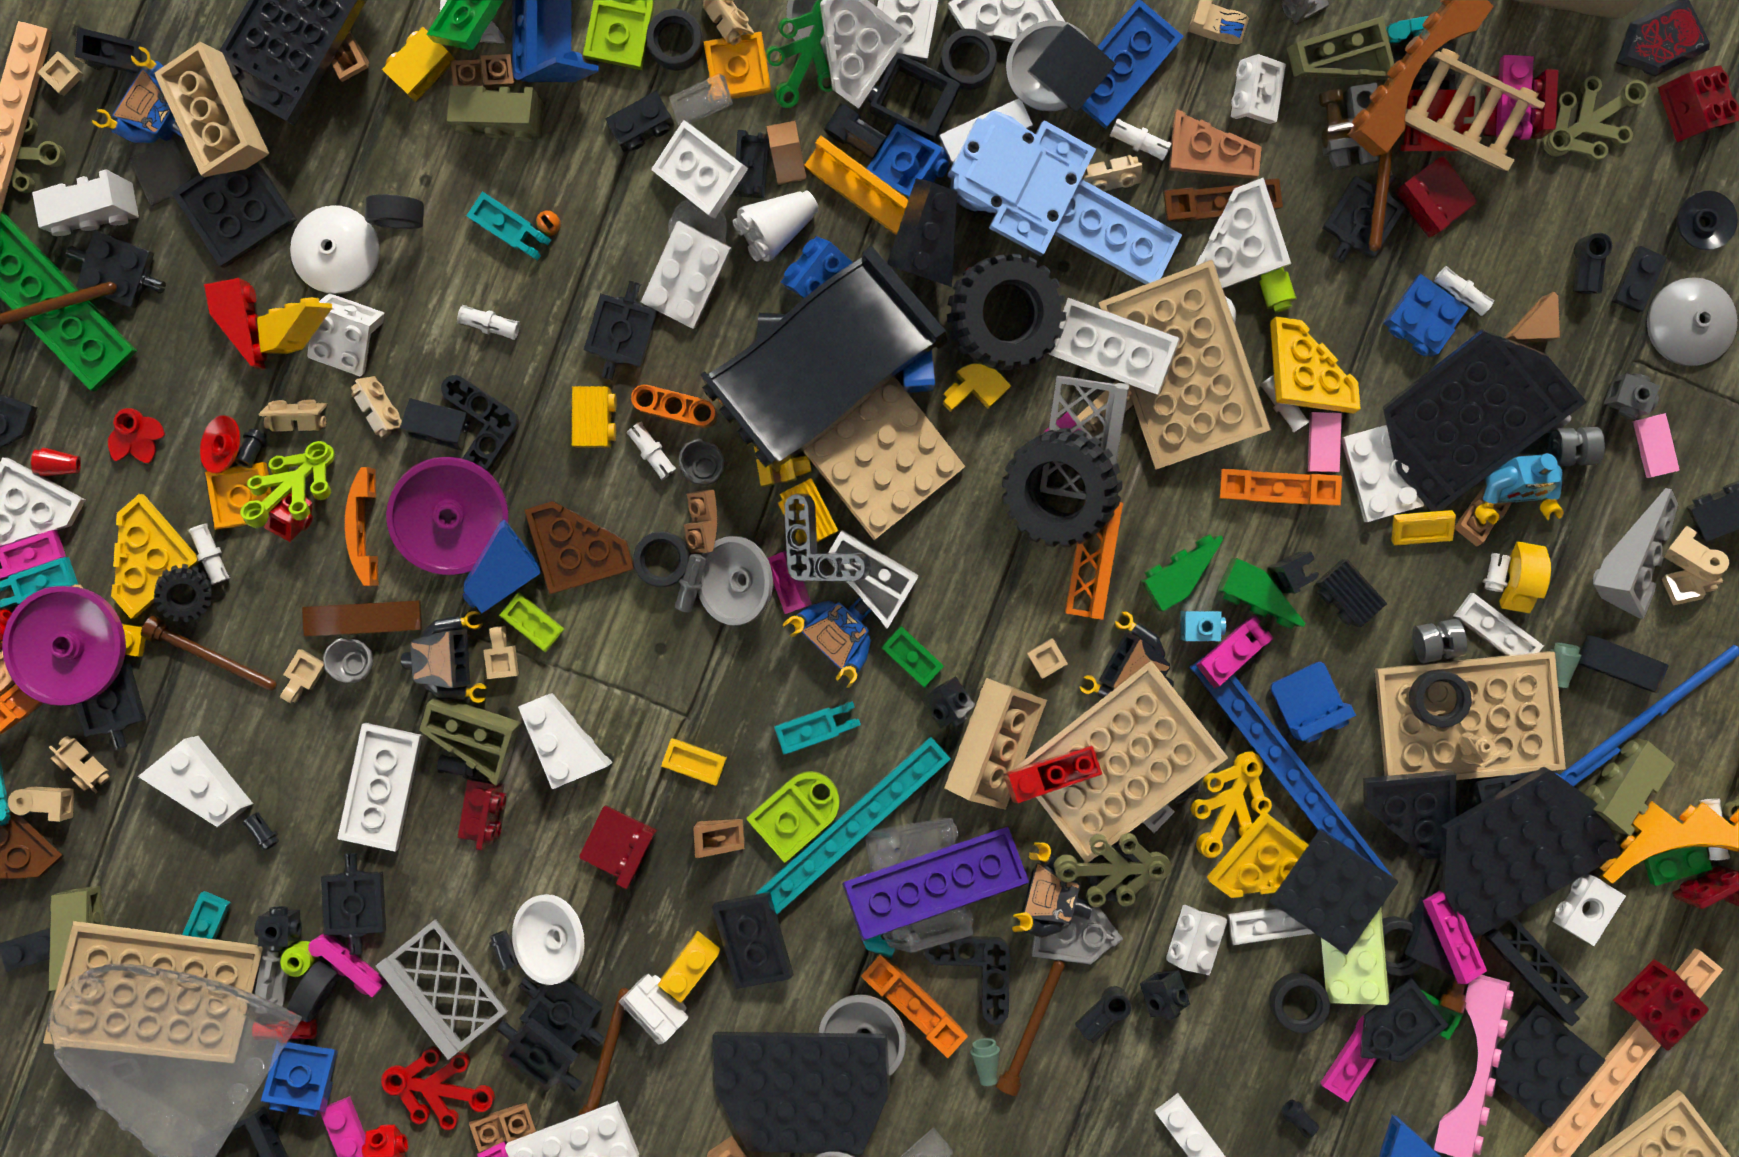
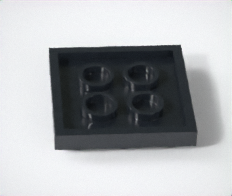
M259 161L243 170L207 177L199 174L171 192L222 268H226L297 221V218Z
M1320 828L1269 902L1347 955L1396 887L1398 880Z
M1533 1001L1508 1031L1505 1038L1498 1043L1497 1049L1502 1050L1499 1067L1492 1068L1491 1078L1496 1079V1084L1551 1128L1606 1060L1549 1012Z

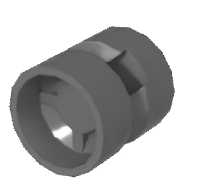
M1579 427L1576 431L1574 428H1554L1551 430L1548 438V454L1556 458L1559 466H1573L1575 463L1578 465H1598L1603 459L1605 449L1603 433L1599 427Z
M1456 618L1439 621L1437 626L1433 623L1413 627V646L1416 656L1421 663L1439 661L1442 655L1449 659L1465 656L1467 653V639L1464 627Z

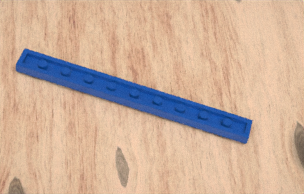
M1207 654L1189 667L1253 750L1261 757L1268 769L1317 831L1320 828L1391 875L1234 674L1221 686L1214 688L1196 666Z

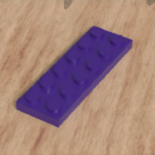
M1008 827L845 881L842 885L863 942L1028 884L1029 880Z

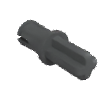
M700 554L690 555L685 574L679 580L681 586L674 605L679 611L692 612L697 591L702 588L701 578L707 561Z

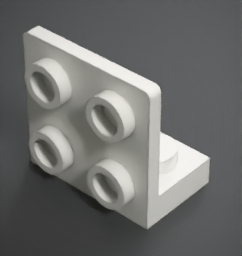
M329 293L320 300V303L332 304V310L309 340L307 356L312 360L357 376H362L366 369L370 334L383 324L384 312Z

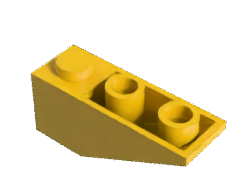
M319 298L300 299L301 303H288L284 305V308L269 309V314L257 317L261 353L288 354L302 350L332 310V304L320 303Z

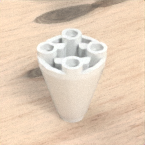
M804 191L803 193L795 192L739 208L737 218L733 220V225L741 236H745L749 243L748 251L755 261L762 259L769 262L814 217V213L819 210L818 204L809 191Z

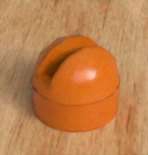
M543 211L537 216L536 226L542 234L552 236L560 230L561 221L554 212ZM545 216L554 225L550 229L542 221Z

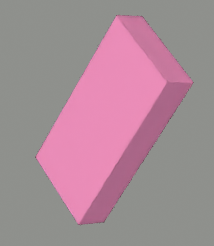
M1310 413L1307 472H1340L1342 413Z
M1666 413L1633 421L1646 478L1679 471Z

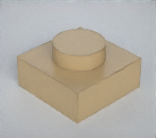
M58 51L37 72L63 96L84 76L79 69Z
M1053 638L1027 652L1028 657L1042 679L1068 664Z

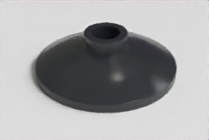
M1701 191L1691 195L1683 202L1677 215V227L1680 235L1690 246L1700 250H1713L1725 245L1733 237L1738 223L1737 212L1733 203L1725 195L1716 191ZM1699 218L1704 219L1705 227L1701 226Z

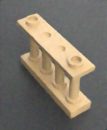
M1445 48L1441 52L1434 51L1429 58L1438 62V65L1417 105L1412 106L1411 110L1406 109L1405 125L1497 169L1509 171L1514 162V159L1505 156L1509 141L1528 106L1543 109L1545 103L1536 99L1538 93L1525 87H1521L1520 90L1515 89L1458 61L1459 55ZM1450 68L1465 76L1443 118H1439L1435 122L1427 118L1429 114L1427 110ZM1477 81L1490 87L1491 90L1469 131H1465L1462 135L1453 131L1455 128L1453 123ZM1504 94L1516 100L1517 103L1495 144L1491 143L1487 147L1479 143L1482 139L1479 136L1501 95Z

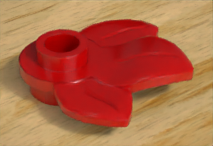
M125 408L120 410L114 417L115 429L108 437V448L114 461H119L131 453L138 460L144 463H151L156 453L154 440L165 436L161 423L155 418L143 417L136 409ZM130 418L134 420L132 428L127 426V421Z

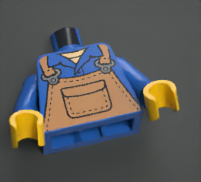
M138 47L146 53L147 59L144 62H139L131 55L132 61L138 66H146L148 70L146 71L142 68L112 115L117 118L116 120L111 119L110 114L106 110L99 109L96 111L104 114L107 122L101 125L92 120V123L98 128L109 127L112 133L134 143H154L158 139L169 141L174 133L183 138L154 74L164 66L159 61L150 59V53L146 48Z
M861 597L849 609L841 602L835 604L830 600L811 604L796 616L790 617L783 623V627L788 623L794 625L795 632L790 635L791 637L802 632L841 669L836 677L837 681L842 675H845L850 680L847 688L853 685L857 679V674L867 660L871 642L867 634L869 629L861 622L871 609Z

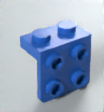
M816 236L806 243L802 251L803 254L799 259L786 269L785 277L781 280V283L787 289L805 298L821 284L853 262L830 241Z
M1315 662L1270 685V690L1293 738L1300 741L1305 740L1308 743L1317 740L1323 736L1322 731L1331 727L1333 730L1340 729L1349 724L1348 719L1356 716L1352 706L1342 702L1332 678L1322 662Z

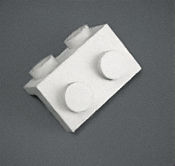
M1183 905L1166 960L1183 970L1210 975L1228 919Z

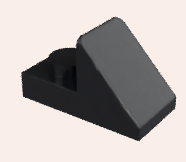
M77 27L74 58L96 70L108 67L136 74L139 71V66L132 61L131 55L137 61L140 60V49L138 47H141V42Z

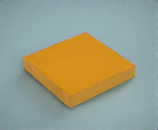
M756 32L753 35H741V41L736 45L727 43L724 38L703 41L714 102L772 92L762 32Z
M265 462L255 463L252 468L242 466L231 467L220 474L205 472L215 530L246 526L247 524L240 514L243 505L255 500L262 502L272 493L271 487H268L264 494L253 495L247 486V481L255 475H269L267 463Z

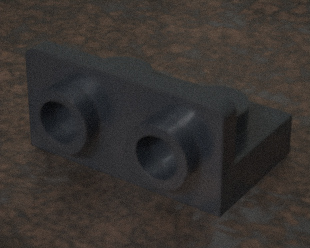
M657 90L605 118L623 152L638 150L645 144V140L653 136L656 138L661 137L671 130V126L675 125Z

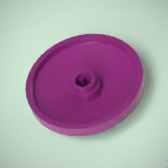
M455 457L433 458L410 468L395 484L389 497L386 511L388 531L398 551L415 566L428 572L443 575H455L471 571L498 524L504 519L508 523L509 519L506 497L494 477L479 465Z
M73 586L48 587L28 596L11 614L3 635V658L12 680L28 696L50 705L79 704L103 693L118 676L126 651L125 632L116 611L98 594Z

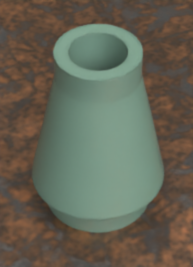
M1555 643L1554 649L1550 651L1555 652L1558 687L1568 688L1582 656L1579 654L1580 647L1565 643Z
M989 1038L973 1042V1048L970 1051L980 1084L983 1086H992L997 1083L1000 1048L996 1046L995 1040Z

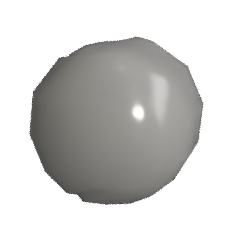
M340 638L335 640L327 647L323 656L325 670L332 678L343 683H356L365 679L370 674L374 663L372 651L363 642L356 639Z

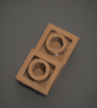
M510 54L480 55V59L450 61L453 86H483L486 88L485 90H492L514 85Z
M1487 484L1471 502L1454 527L1456 531L1476 547L1484 543L1494 526L1488 520L1483 525L1475 515L1476 508L1485 503L1483 496ZM1512 502L1494 504L1493 509L1499 514V520L1504 517Z
M714 490L687 493L688 508L692 522L685 524L684 529L689 552H712L717 531V508Z
M527 1103L512 1106L469 1122L479 1152L504 1141L508 1143L536 1132Z

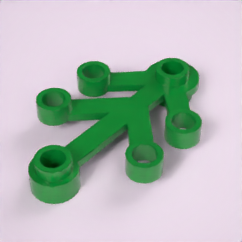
M822 0L815 2L812 12L793 19L784 18L778 25L780 34L787 39L795 37L799 29L814 25L809 36L780 47L771 46L766 50L765 58L772 66H780L785 58L800 53L788 81L778 84L774 90L775 100L784 108H791L797 104L799 100L797 89L812 58L818 74V86L825 92L833 90L832 82L826 87L822 85L824 78H831L820 43L824 35L820 7ZM787 23L793 25L790 33H784L783 27ZM778 51L780 53L779 59L771 61V53ZM786 92H792L793 94L790 101L783 100Z

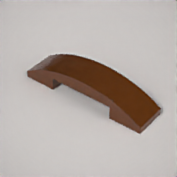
M1279 178L1266 179V187L1274 210L1283 208ZM1242 185L1196 190L1193 187L1164 190L1166 219L1173 222L1219 219L1234 188Z
M420 600L302 607L304 636L422 630Z

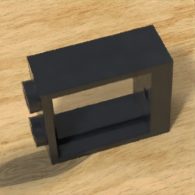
M896 52L893 60L890 61L881 75L884 78L880 86L875 85L869 95L868 102L871 103L870 113L893 125L898 123L934 143L959 93L960 83ZM899 71L943 92L926 127L882 106Z
M265 1106L208 1131L189 1144L192 1157H219L212 1140L246 1125L260 1157H288Z

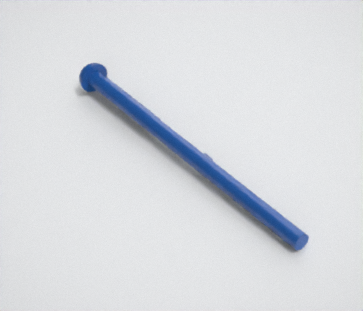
M1736 645L1730 647L1560 775L1556 772L1554 773L1572 786L1576 785L1619 753L1621 750L1618 746L1646 726L1656 715L1663 716L1672 705L1739 656V647Z

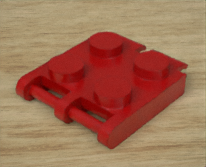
M1410 90L1407 109L1411 110L1412 106L1417 105L1424 90ZM1438 90L1427 110L1429 112L1427 118L1435 122L1439 118L1442 119L1457 90ZM1476 96L1467 97L1453 123L1455 125L1453 131L1462 135L1465 131H1469L1472 123H1464V117H1474ZM1405 125L1404 145H1401L1400 151H1459L1414 128L1411 131V127Z

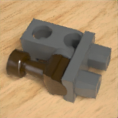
M1377 83L1352 86L1344 93L1342 89H1335L1318 95L1320 106L1326 107L1327 127L1323 130L1321 137L1324 145L1322 151L1323 156H1329L1333 170L1350 167V152L1355 151L1359 153L1360 165L1362 166L1375 164L1379 161V156L1373 157L1348 135L1354 126L1352 124L1353 119L1361 110H1366L1372 102L1370 96L1376 90ZM1342 102L1347 107L1348 119L1342 120L1338 105Z

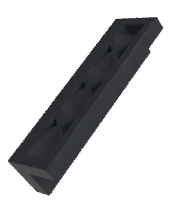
M1514 916L1484 933L1483 937L1559 1019L1570 1026H1573L1580 1019L1574 1011L1589 996ZM1507 921L1514 926V939H1506L1498 931ZM1520 934H1521L1526 940L1520 939ZM1520 944L1531 945L1534 948V960H1526L1520 954ZM1540 955L1544 958L1545 961H1540ZM1540 966H1551L1554 969L1553 982H1546L1541 977ZM1560 987L1571 988L1577 995L1567 1004L1560 997Z

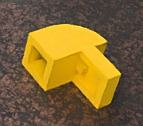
M970 364L957 371L956 376L963 383L959 385L955 382L944 393L947 398L944 400L943 405L952 412L970 393H973L989 409L1009 390L1011 385L997 370L982 364Z
M1516 542L1510 555L1511 561L1508 566L1510 580L1499 602L1502 609L1530 614L1537 599H1544L1547 593L1551 576V562L1545 546Z

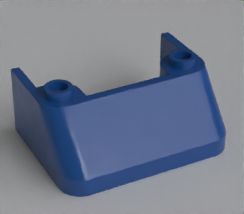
M512 0V72L516 80L525 82H576L598 72L597 65L585 63L579 52L571 51V0Z

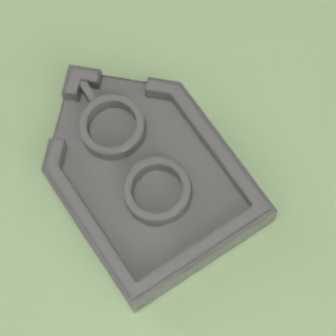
M1093 907L1089 920L1073 916L1071 924L1064 928L1061 933L1043 938L1034 936L1032 957L1091 965L1104 952L1120 943L1123 938L1099 907Z

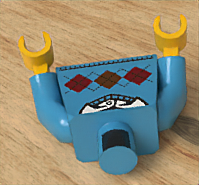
M1548 453L1519 456L1503 464L1485 478L1487 483L1483 496L1485 503L1479 505L1475 510L1476 517L1483 525L1486 523V520L1493 525L1499 520V514L1493 509L1494 504L1536 501L1547 498L1540 505L1541 512L1547 520L1550 519L1549 516L1552 512H1554L1558 519H1561L1564 511L1557 503V499L1561 496L1562 469L1557 464L1556 458Z

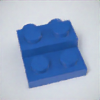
M896 123L866 169L909 200L915 179L934 182L937 176L943 177L949 167V158L943 147Z
M1419 274L1383 324L1389 327L1388 331L1393 336L1401 340L1406 339L1413 344L1412 348L1418 354L1432 357L1439 354L1454 333V327L1468 307L1428 278Z
M277 1040L261 1101L269 1103V1110L287 1112L288 1107L299 1108L298 1114L316 1117L317 1111L326 1112L333 1082L330 1080L338 1051Z

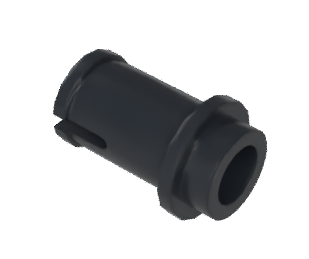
M249 429L248 432L243 434L244 441L234 460L238 465L245 468H252L261 447L266 445V435L256 429Z
M441 754L438 759V773L463 775L464 779H468L469 776L474 777L477 769L469 767L461 757Z
M256 812L244 820L242 824L246 826L257 841V848H262L263 851H266L279 842L277 838L278 833L276 831L272 832L260 816L261 814Z
M507 930L490 936L491 942L489 946L494 948L501 971L519 964L510 941L512 935H508Z
M1292 1099L1284 1104L1281 1110L1283 1118L1288 1122L1291 1121L1305 1138L1308 1139L1317 1133L1319 1129L1318 1123L1303 1110L1301 1102H1296Z

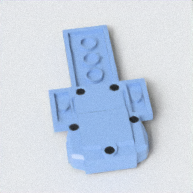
M998 111L990 112L983 120L978 117L973 123L947 175L951 178L950 189L957 191V202L960 205L973 211L996 213L989 229L1039 256L1045 253L1053 235H1056L1144 284L1161 279L1182 236L1177 231L1082 180L1081 178L1096 149L1045 120L1040 124L1036 134H1034L1011 116Z

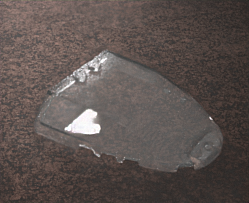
M108 964L82 973L63 988L51 1008L47 1032L51 1033L55 1049L53 1055L67 1075L80 1089H85L97 1102L96 1106L100 1110H106L116 1119L118 1126L123 1131L128 1130L140 1139L144 1148L157 1157H215L303 1017L248 991L208 978L149 966Z

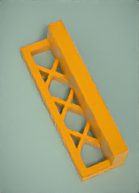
M820 135L815 142L816 149L804 164V168L897 235L908 199Z

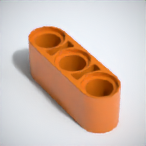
M650 385L637 386L631 394V401L634 407L648 415L700 428L712 427L718 419L716 408L710 401ZM645 392H651L653 394L652 404L642 407L639 403L640 396ZM674 399L681 400V411L677 414H670L668 412L669 402ZM703 406L709 407L711 410L710 418L706 421H698L696 418L697 410Z

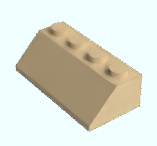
M199 42L154 73L201 176L207 177L247 169L269 154L222 52Z
M986 678L973 714L970 717L964 738L959 746L953 767L949 773L945 789L969 801L1006 810L1010 793L1003 773L1015 770L1014 768L1025 760L1047 700Z

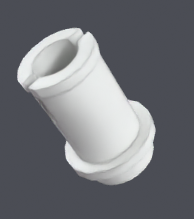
M1492 553L1487 578L1483 579V583H1485V589L1503 592L1504 587L1508 586L1505 580L1511 557L1503 555L1501 565L1498 566L1500 554Z

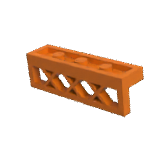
M1122 502L1114 510L1115 515L1103 527L1102 535L1099 532L1096 533V536L1101 541L1100 549L1090 555L1083 546L1084 542L1081 544L1077 542L1065 613L1103 620L1123 508ZM1082 552L1087 557L1083 561H1081ZM1096 555H1098L1097 564L1092 559ZM1089 561L1096 572L1095 577L1085 584L1078 575L1079 567ZM1077 580L1082 586L1078 590H1076ZM1091 584H1093L1092 593L1087 588ZM1085 590L1091 599L1089 611L1072 609L1074 596Z

